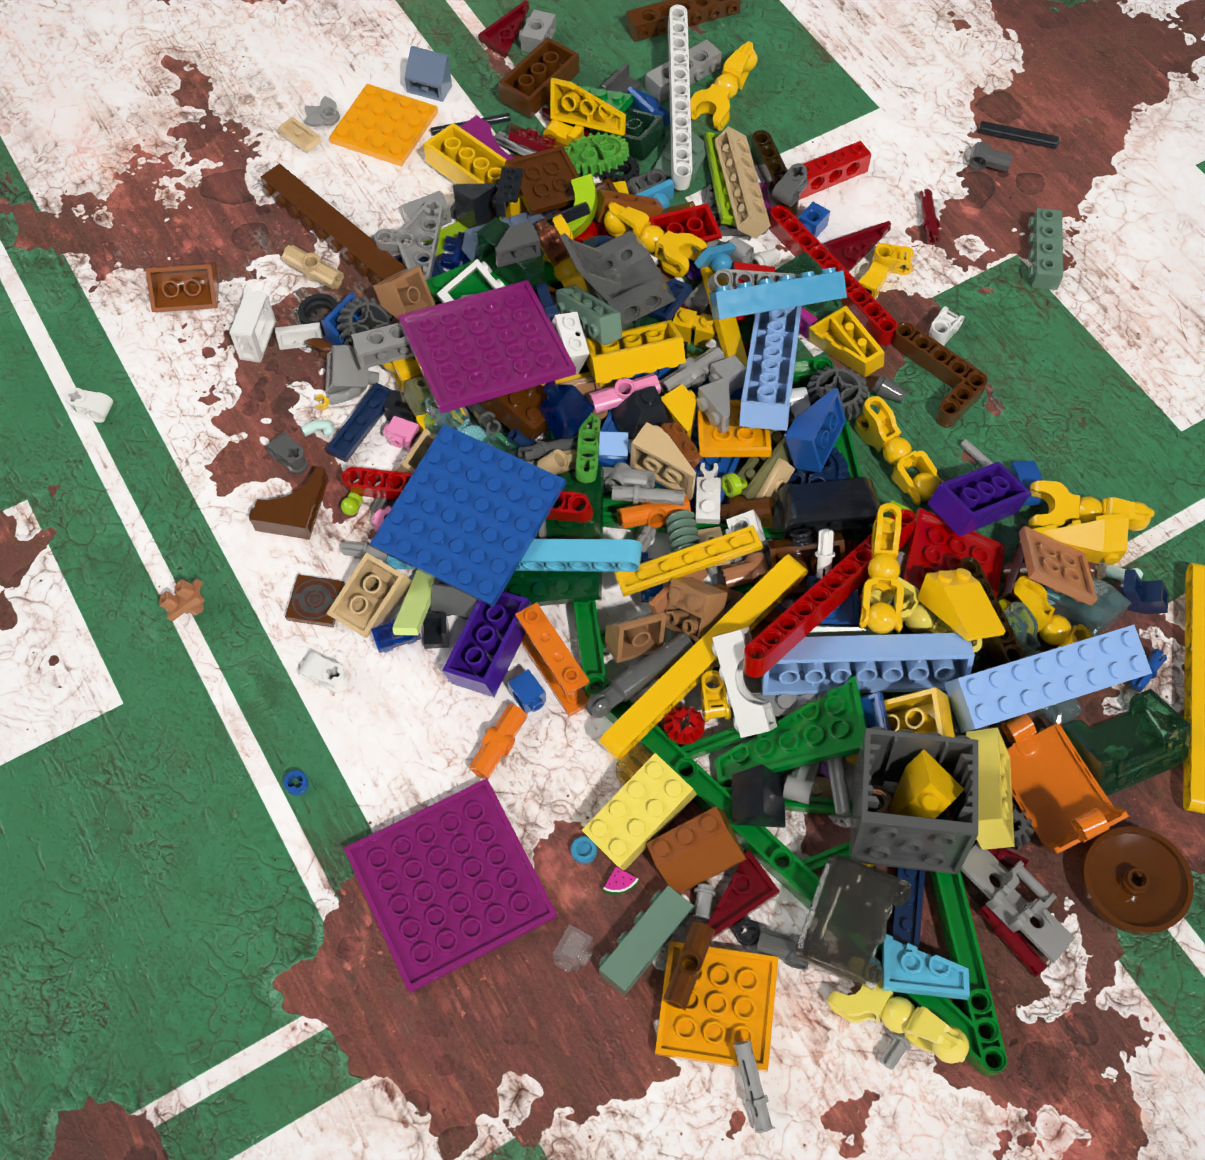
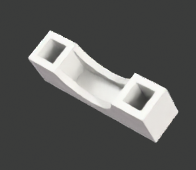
M749 627L712 637L713 653L719 659L721 666L719 674L721 680L726 684L728 691L726 693L727 702L733 709L735 716L733 719L734 727L740 733V737L756 735L776 728L777 723L771 702L753 696L744 682V649L753 640Z

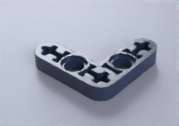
M546 282L535 285L547 317L552 323L554 316L559 313L555 303H553Z

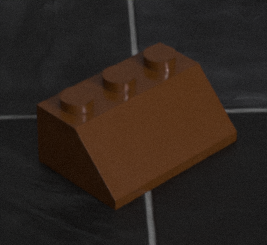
M834 532L833 552H835V557L832 558V569L846 557L845 543L841 532ZM811 535L813 543L800 547L791 545L793 538L767 541L771 569L782 558L790 554L808 570L804 579L789 594L807 592V577L816 576L817 557L815 552L818 551L819 535Z

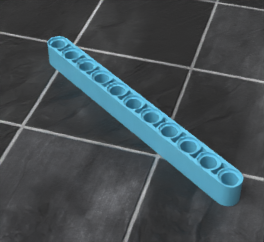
M534 539L515 571L635 572L640 569L642 544L630 539ZM387 555L386 564L392 568L417 570Z

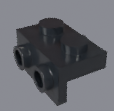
M502 167L500 179L497 178L496 182L497 194L493 196V207H496L498 217H506L508 202H518L523 178L522 168Z

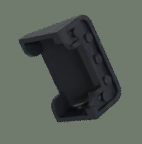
M866 477L804 484L788 483L778 490L777 495L783 539L793 538L790 536V531L799 528H809L812 530V533H819L821 529L833 531L856 529L857 535H862L863 531L869 537L872 534L873 525L880 507L873 482Z

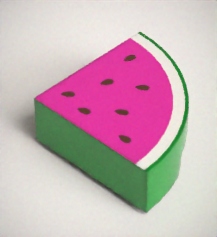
M615 867L603 888V892L609 895H616L631 891L639 883V879Z

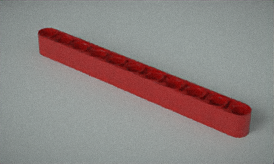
M349 467L342 474V482L350 492L360 496L397 500L411 478L412 473ZM561 491L555 504H562L557 508L552 507L546 519L585 523L592 518L594 510L585 494ZM585 505L583 510L576 511L579 506Z
M907 509L901 510L899 550L909 542L917 519L916 514ZM893 514L890 518L895 520V515ZM872 534L745 647L743 672L747 676L753 678L763 676L870 577L868 565L872 560Z

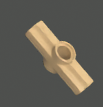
M288 245L284 249L282 255L283 262L304 273L309 281H318L332 290L338 289L342 285L343 273L321 261L318 254L307 253L294 245Z

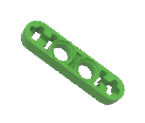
M584 414L580 417L575 476L578 481L583 483H591L597 477L601 420L595 414ZM587 425H592V429H587ZM585 438H590V439H593L594 441L588 442V441H585V440H583V439H585ZM582 454H591L593 457H584ZM584 467H589V472L584 471Z

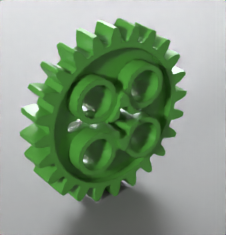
M600 132L596 135L589 133V137L582 135L581 139L575 138L574 143L569 142L568 146L564 147L577 173L583 172V176L588 173L594 176L597 172L602 175L603 171L610 172L611 168L618 169L617 165H624L623 161H627V157H629V147L626 139H622L621 135L615 136L614 133L608 135V132L600 135Z

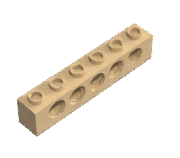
M728 126L715 139L730 202L737 229L757 239L771 225L747 137Z

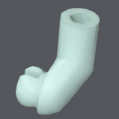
M317 419L300 426L305 437L320 430L323 431L325 436L335 433L333 422L330 420Z
M1108 565L1105 576L1121 581L1124 580L1126 569ZM1132 568L1136 570L1142 581L1143 572L1138 568Z

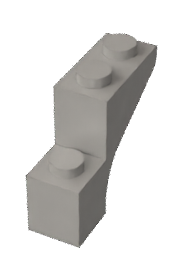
M735 355L712 363L709 375L710 383L698 388L697 406L700 411L707 415L710 423L716 426L721 434L729 429V396L735 390L744 387L746 367Z

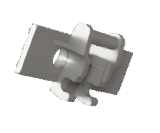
M977 842L971 848L961 871L989 898L986 905L1013 933L1021 930L1054 963L1075 939L1046 909L1057 896L1053 892L1049 893L1023 867L1024 863L1021 860L1008 871L988 850H982ZM990 875L995 876L999 880V888L990 883ZM1019 878L1040 898L1039 900L1036 898L1029 903L1015 890L1016 886L1020 883ZM1032 916L1036 917L1040 923V928H1035L1030 923L1029 918Z

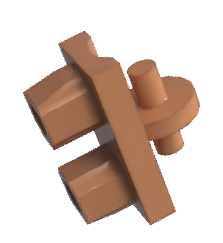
M181 579L174 587V594L176 595L166 591L160 596L159 606L168 610L167 619L174 621L184 613L199 615L203 612V602L205 600L200 594V587L203 585L202 581L196 579L189 583Z

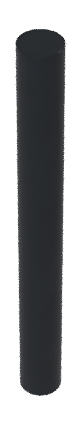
M509 113L482 118L490 125L511 121ZM467 121L457 122L455 124L460 127ZM451 124L431 127L432 136L438 134Z

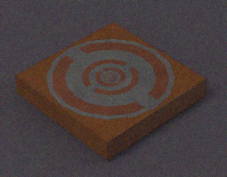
M298 574L285 615L286 620L334 628L336 620L326 613L345 586V582Z

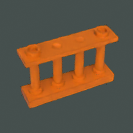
M538 603L516 613L515 617L526 632L521 645L567 716L570 717L585 709L588 697L582 690V687L589 684L590 681Z

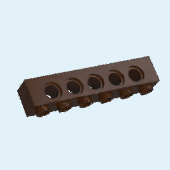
M666 0L626 11V28L633 41L636 42L668 33L669 11L674 5H682L687 9L688 27L740 13L741 0Z

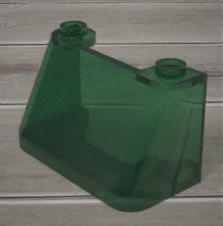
M1148 689L1135 694L1130 699L1128 713L1088 729V725L1083 720L1071 721L1063 725V730L1106 796H1109L1182 764L1189 753L1191 724L1152 689Z

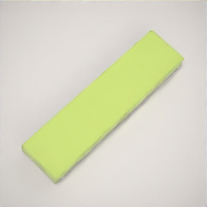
M419 570L416 571L393 625L394 635H419L431 604L432 584L435 578Z

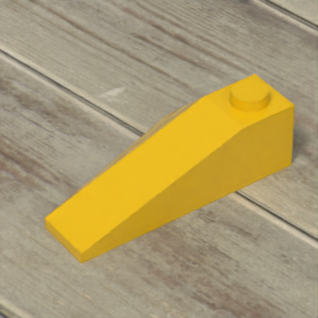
M551 78L550 119L622 136L625 135L626 114L570 81Z
M1129 515L1095 516L1096 521L1081 524V520L1072 521V524L1061 528L1054 524L1034 528L1033 530L1084 552L1087 562L1112 565L1120 562L1127 551Z
M923 749L905 767L888 811L889 814L935 819L965 789Z

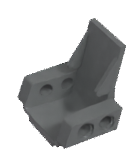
M626 232L596 248L574 241L566 233L560 235L578 272L591 284L598 299L620 312L621 322L624 325L676 300L645 243L633 232Z

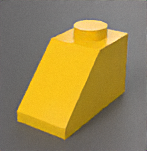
M682 384L662 396L661 399L669 422H679L691 440L697 398L692 390H687Z

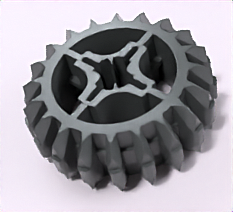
M366 296L361 299L358 297L354 298L352 302H347L345 308L343 307L340 310L341 315L337 318V321L341 324L337 326V330L342 331V333L339 335V338H345L344 345L350 344L354 348L352 334L395 324L391 322L394 316L388 315V311L382 308L380 302L376 304L375 298H371L369 301ZM360 312L359 320L352 322L353 314Z
M836 365L832 369L825 366L823 371L818 369L816 374L810 378L806 388L810 406L833 388H837L846 421L849 422L852 417L857 418L859 413H862L863 405L868 399L869 390L866 387V380L861 379L860 373L854 374L853 368L849 371L846 370L845 365L841 369L837 368Z

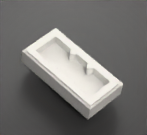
M320 322L275 328L279 350L311 347L307 344V339L323 338Z

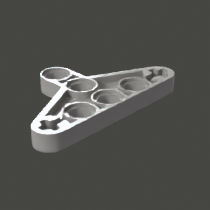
M436 199L428 200L401 230H378L374 235L377 248L383 251L400 252L406 269L420 266L425 280L432 277L444 215L442 203ZM428 224L436 225L433 229L425 228ZM383 237L390 238L388 242L379 241ZM408 238L411 240L408 244L401 243L403 239ZM425 240H431L433 242L431 245L427 246L422 244V242ZM421 257L430 258L427 262L418 261Z

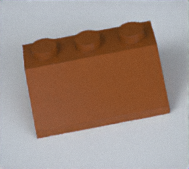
M216 262L145 268L152 312L218 308L219 279Z
M717 806L646 843L657 869L668 885L679 894L747 860L725 812Z

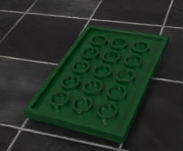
M601 465L598 466L596 480L591 483L578 481L575 476L576 469L556 474L567 482L562 491L585 494L594 511L592 518L585 523L546 519V539H603L604 469ZM589 467L584 468V471L589 472ZM556 503L553 508L559 507L562 503ZM585 505L579 506L576 511L583 510ZM515 571L506 586V592L528 598L531 605L538 603L539 606L602 599V572Z

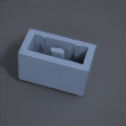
M411 46L404 77L407 93L443 102L452 87L449 56Z

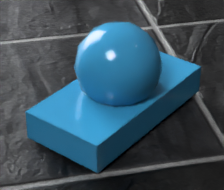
M669 179L636 195L657 198L664 207L662 211L664 213L670 206L669 200L674 197V183Z
M733 243L708 247L699 255L694 264L698 269L711 266L714 272L720 269H731L732 260L730 255L735 251L736 247Z

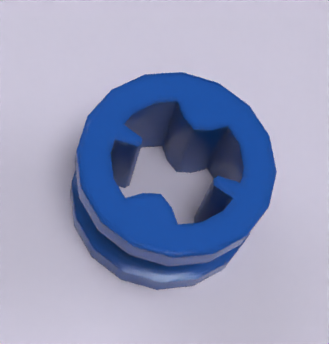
M293 770L285 776L284 787L292 795H301L308 789L309 781L303 772ZM294 778L297 780L303 779V781H300L301 786L299 788L295 786L290 787V785H293L291 781Z

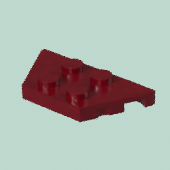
M512 123L509 125L508 140L537 152L562 145L563 147L567 146L557 142V138L554 136L538 134L539 131L529 127L525 129Z

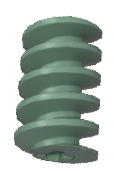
M678 511L666 519L667 534L672 553L700 542V538L697 536L698 529L695 528L697 525L694 520L695 514L691 511Z

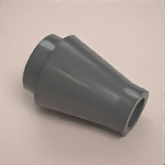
M880 375L872 389L876 393L875 396L899 403L903 401L907 393L906 390L902 389L887 375L886 377Z

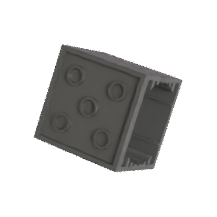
M882 727L865 728L853 771L849 862L959 874L978 836V740L970 739L967 736L947 737L939 733L918 734L911 730L889 731ZM923 749L965 789L948 806L952 821L877 813L879 800L876 796H872L873 785L883 786L884 781L899 783L905 767Z

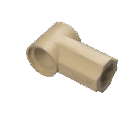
M557 449L539 459L537 467L555 475L576 469L577 452L573 449L566 451Z

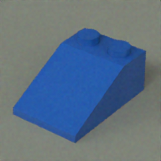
M833 388L796 417L790 428L785 432V442H787L794 468L821 473L846 423L844 409L837 388Z

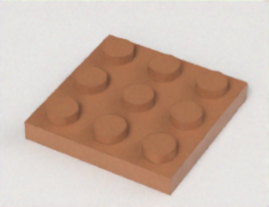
M1024 526L1019 531L1028 577L1033 582L1046 585L1057 593H1064L1075 601L1084 602L1090 606L1098 600L1084 552L1027 526Z

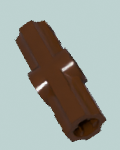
M741 496L729 498L727 503H721L720 523L727 524L726 519L754 510L760 519L773 518L775 516L773 499L771 496L749 500Z
M1021 542L1016 546L1012 561L1007 562L1004 566L1003 574L1005 581L999 596L1000 600L1006 599L1016 605L1022 601L1014 593V584L1020 577H1028Z
M692 922L664 995L663 1001L677 1009L686 1010L714 936L715 929L707 924ZM688 959L696 963L697 968L693 971H687L683 968L682 962Z

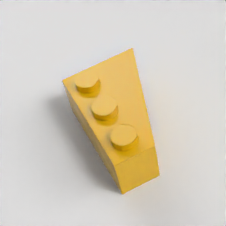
M847 306L842 307L809 327L810 343L851 369L853 368L854 371L866 377L884 366L885 352Z

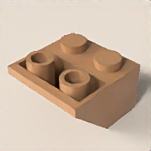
M693 577L671 579L665 614L667 615L665 627L676 633L683 632L691 640L698 642L723 617L728 593Z

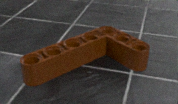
M909 322L897 324L892 339V346L953 389L941 401L935 418L937 424L942 427L948 428L953 426L981 398L987 384V376Z

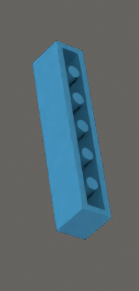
M835 267L822 269V274L815 275L814 271L801 273V278L794 279L792 274L780 276V281L772 282V278L758 280L759 285L751 286V282L737 284L738 288L730 289L729 285L716 287V292L709 293L713 320L847 298L844 271L836 272Z

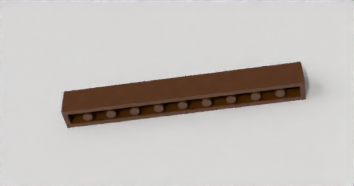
M280 163L260 176L263 184L262 190L268 197L274 198L281 208H286L294 219L298 218L307 230H312L320 241H325L329 244L335 253L341 254L349 265H354L359 273L364 277L367 276L374 285L406 269L390 253L378 249L373 239Z

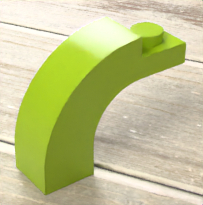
M592 174L571 180L575 193L574 206L587 202L590 208L589 215L567 223L574 238L587 229L597 210L598 197Z

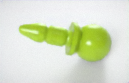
M352 492L349 493L348 497L341 502L342 512L349 516L355 515L363 503V496Z

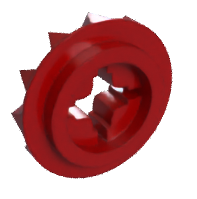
M682 704L676 708L672 707L665 716V733L672 741L678 744H692L699 740L704 733L705 721L701 712L696 711L693 706L686 707ZM689 717L688 724L690 726H686L685 729H683L682 732H680L681 723L678 721H684V719Z

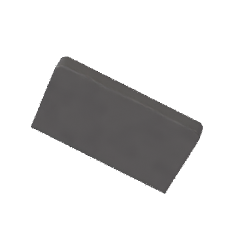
M625 63L602 85V89L627 93L629 86L641 90L642 84L629 77V65Z

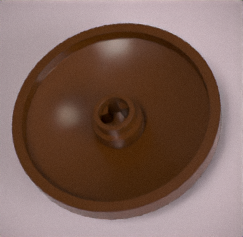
M1133 826L1109 830L1091 844L1082 861L1081 882L1087 900L1102 919L1119 930L1136 935L1158 934L1177 924L1190 908L1194 885L1188 863L1181 852L1169 840L1154 831Z

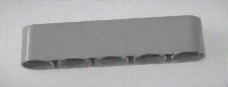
M720 269L709 278L708 288L711 292H716V287L722 286L718 284L717 277L724 281V286L729 285L730 289L738 288L737 284H739L738 279H742L744 282H751V286L759 285L758 280L772 278V282L780 281V276L792 274ZM793 274V278H801V274Z

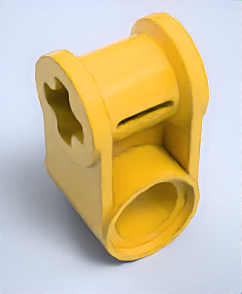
M880 243L875 248L871 265L876 261L890 267V273L908 275L913 271L911 259L914 257V250L908 246Z
M709 670L703 674L699 687L703 719L705 722L725 717L726 720L731 719V707L726 698L725 682L721 680L718 671ZM712 682L717 685V688L711 689L706 683Z

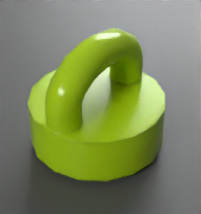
M733 472L724 475L721 479L723 491L731 498L740 495L742 489L748 485L745 479L738 477Z

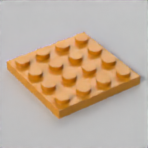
M366 84L329 136L330 143L402 167L437 115L438 107Z
M669 941L655 1055L739 1068L733 1044L751 1040L758 1071L768 1072L779 957L709 947L687 1008L683 1010L672 1007L663 1001L678 957L684 946L682 942ZM688 959L682 962L683 968L687 971H693L697 968L696 963Z

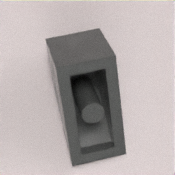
M531 221L519 223L508 228L495 249L496 265L498 268L541 256L540 239Z

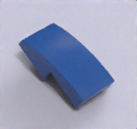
M1035 461L1012 462L1010 469L1013 475L1029 491L1030 484L1035 481H1043ZM1032 495L1024 503V505L1046 504L1044 499L1033 497Z

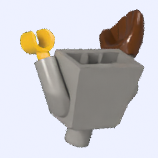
M310 338L306 340L308 345L313 346L319 351V356L322 359L327 360L325 394H329V396L326 397L323 394H318L315 397L316 401L324 400L323 404L316 406L318 410H326L329 407V403L335 405L360 396L368 384L375 385L376 382H379L378 372L369 371L368 368L361 370L354 348L351 345H333L323 338Z

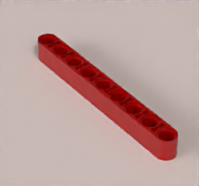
M782 205L772 207L769 217L771 225L769 230L809 272L814 271L815 275L822 274V269L834 267L836 272L844 271L847 298L836 299V301L842 307L847 306L877 344L882 346L891 344L897 327L895 319L788 208Z

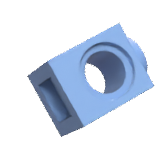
M600 432L599 458L627 460L628 453H631L633 439H628V433Z

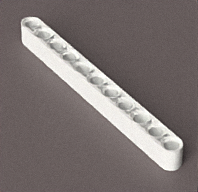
M674 5L670 8L668 19L671 178L675 189L686 190L690 186L692 175L687 9L684 6Z

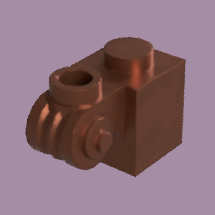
M546 220L537 223L535 229L540 239V245L555 267L570 257V254L555 226L553 227Z

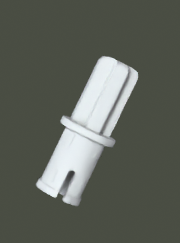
M821 529L819 531L818 551L815 552V556L817 557L816 577L820 579L823 578V569H825V575L832 570V558L835 557V552H833L834 532L830 529Z

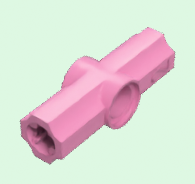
M653 373L634 380L623 378L618 380L615 386L589 393L593 412L596 414L618 407L633 392L654 385L660 394L661 387L658 377Z

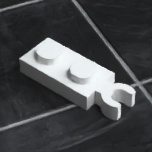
M705 463L700 465L701 477H697L696 523H720L721 478H714L718 473L717 463H714L712 471L705 470Z

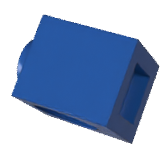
M813 201L799 216L798 220L817 238L828 226L830 210Z
M529 669L508 681L509 693L525 713L536 712L544 706L546 692Z

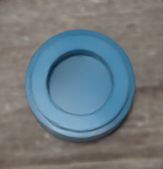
M587 836L576 838L571 845L572 858L575 862L583 865L593 862L597 856V845Z

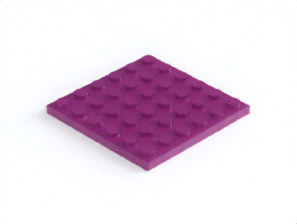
M528 280L398 315L399 323L440 414L576 375V367Z
M487 778L344 848L409 994L558 918Z

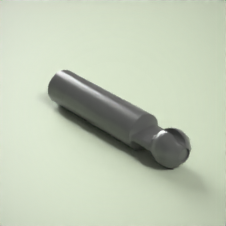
M680 632L612 680L611 685L603 691L591 695L586 703L587 712L594 718L607 716L610 710L620 702L628 701L662 677L694 646L691 639L685 633Z

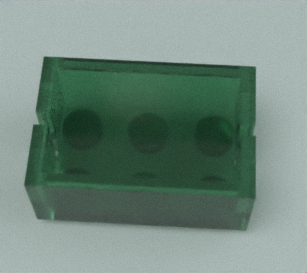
M495 217L477 231L478 246H480V262L484 261L494 273L510 285L528 280L533 290H536L535 285L545 282L544 251L540 247L541 256L498 268L496 265L495 249L510 226Z

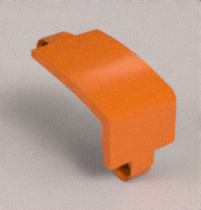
M1025 713L1001 725L1011 744V747L1007 748L1011 762L1012 798L1020 811L1026 810L1025 819H1032L1030 826L1034 829V833L1048 852L1058 854L1079 842H1086L1109 830L1110 826L1129 817L1126 810L1113 806L1060 724H1053L1036 733L1037 731L1032 720Z

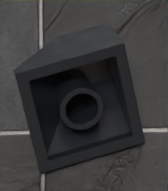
M655 385L633 392L611 412L619 432L628 433V439L633 440L646 422L659 427L663 423H669L663 401Z

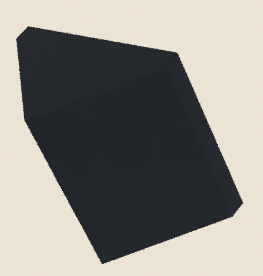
M496 183L453 184L458 222L470 229L500 220V217L497 216L496 207H493V196L497 194Z
M763 764L732 774V825L785 828L784 778Z

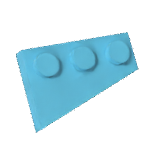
M886 934V939L882 943L883 991L968 1000L970 996L969 968L938 955L931 956L917 950L918 947L909 943L905 945L895 941L892 936Z

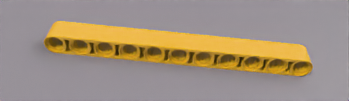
M790 554L782 558L601 736L599 743L617 760L622 759L670 712L672 707L674 708L701 681L705 672L712 670L719 663L718 657L713 653L712 637L749 627L751 632L804 579L808 570Z
M1190 563L1185 576L1183 808L1185 811L1205 814V565Z

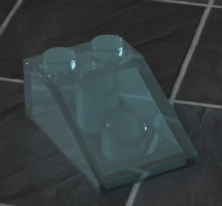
M1093 576L1091 577L1098 600L1092 606L1084 602H1077L1064 593H1057L1046 585L1043 586L1047 592V601L1055 608V613L1065 617L1070 622L1071 627L1079 624L1084 625L1094 636L1104 633L1124 615L1132 604L1115 587Z

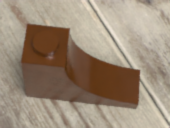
M315 467L309 480L297 491L287 496L271 500L257 499L255 507L251 508L249 513V520L252 522L255 531L310 540L329 481L325 468Z

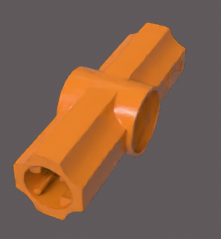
M685 496L684 506L642 502L640 505L617 509L616 515L620 529L646 524L652 528H659L666 523V519L671 514L682 510L691 511L690 501Z
M508 704L496 725L491 726L482 740V747L470 764L469 770L476 776L489 780L502 757L505 758L510 753L515 743V736L528 717L527 713L516 705Z

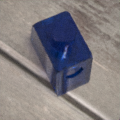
M555 381L548 382L543 386L547 398L540 405V410L554 438L571 439L594 410V406L574 385H557Z

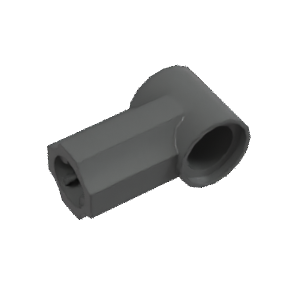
M977 142L972 148L969 165L976 170L990 167L1008 172L1013 154L993 150L986 142Z
M762 928L756 952L779 957L778 959L783 960L790 967L806 970L808 969L814 941L802 935L791 934L788 936Z

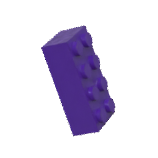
M996 462L940 483L927 504L960 537L1018 513L1031 495V492L1000 462Z
M503 591L494 608L479 600L477 601L442 670L451 684L495 697L526 634L515 614L531 606L528 598Z

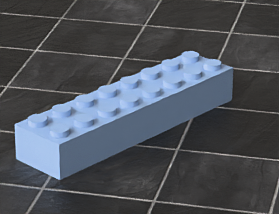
M802 305L755 313L741 399L739 426L787 431Z
M1131 625L945 682L944 685L960 732L963 733L1152 674L1135 625Z
M958 633L804 637L769 671L760 677L762 696L824 694L834 687L837 689L848 683V679L854 675L858 679L860 693L919 692L935 687L941 691H946L945 682L971 674L975 654L971 641H966Z

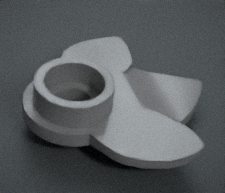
M324 96L320 106L306 105L305 112L308 117L304 122L311 126L321 124L333 125L337 123L340 119V114L336 110V102Z

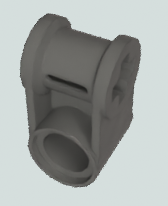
M800 163L792 165L783 178L775 185L772 197L792 207L808 185L806 166Z
M652 169L640 176L633 177L626 183L628 192L636 195L666 181V174L661 169Z
M282 432L265 446L270 456L291 473L302 474L308 469L309 465L304 457L303 448L287 433Z

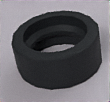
M313 294L305 298L298 307L301 325L320 322L322 336H325L322 322L312 321L307 317L312 311L320 308L332 311L338 305L337 300L327 294Z

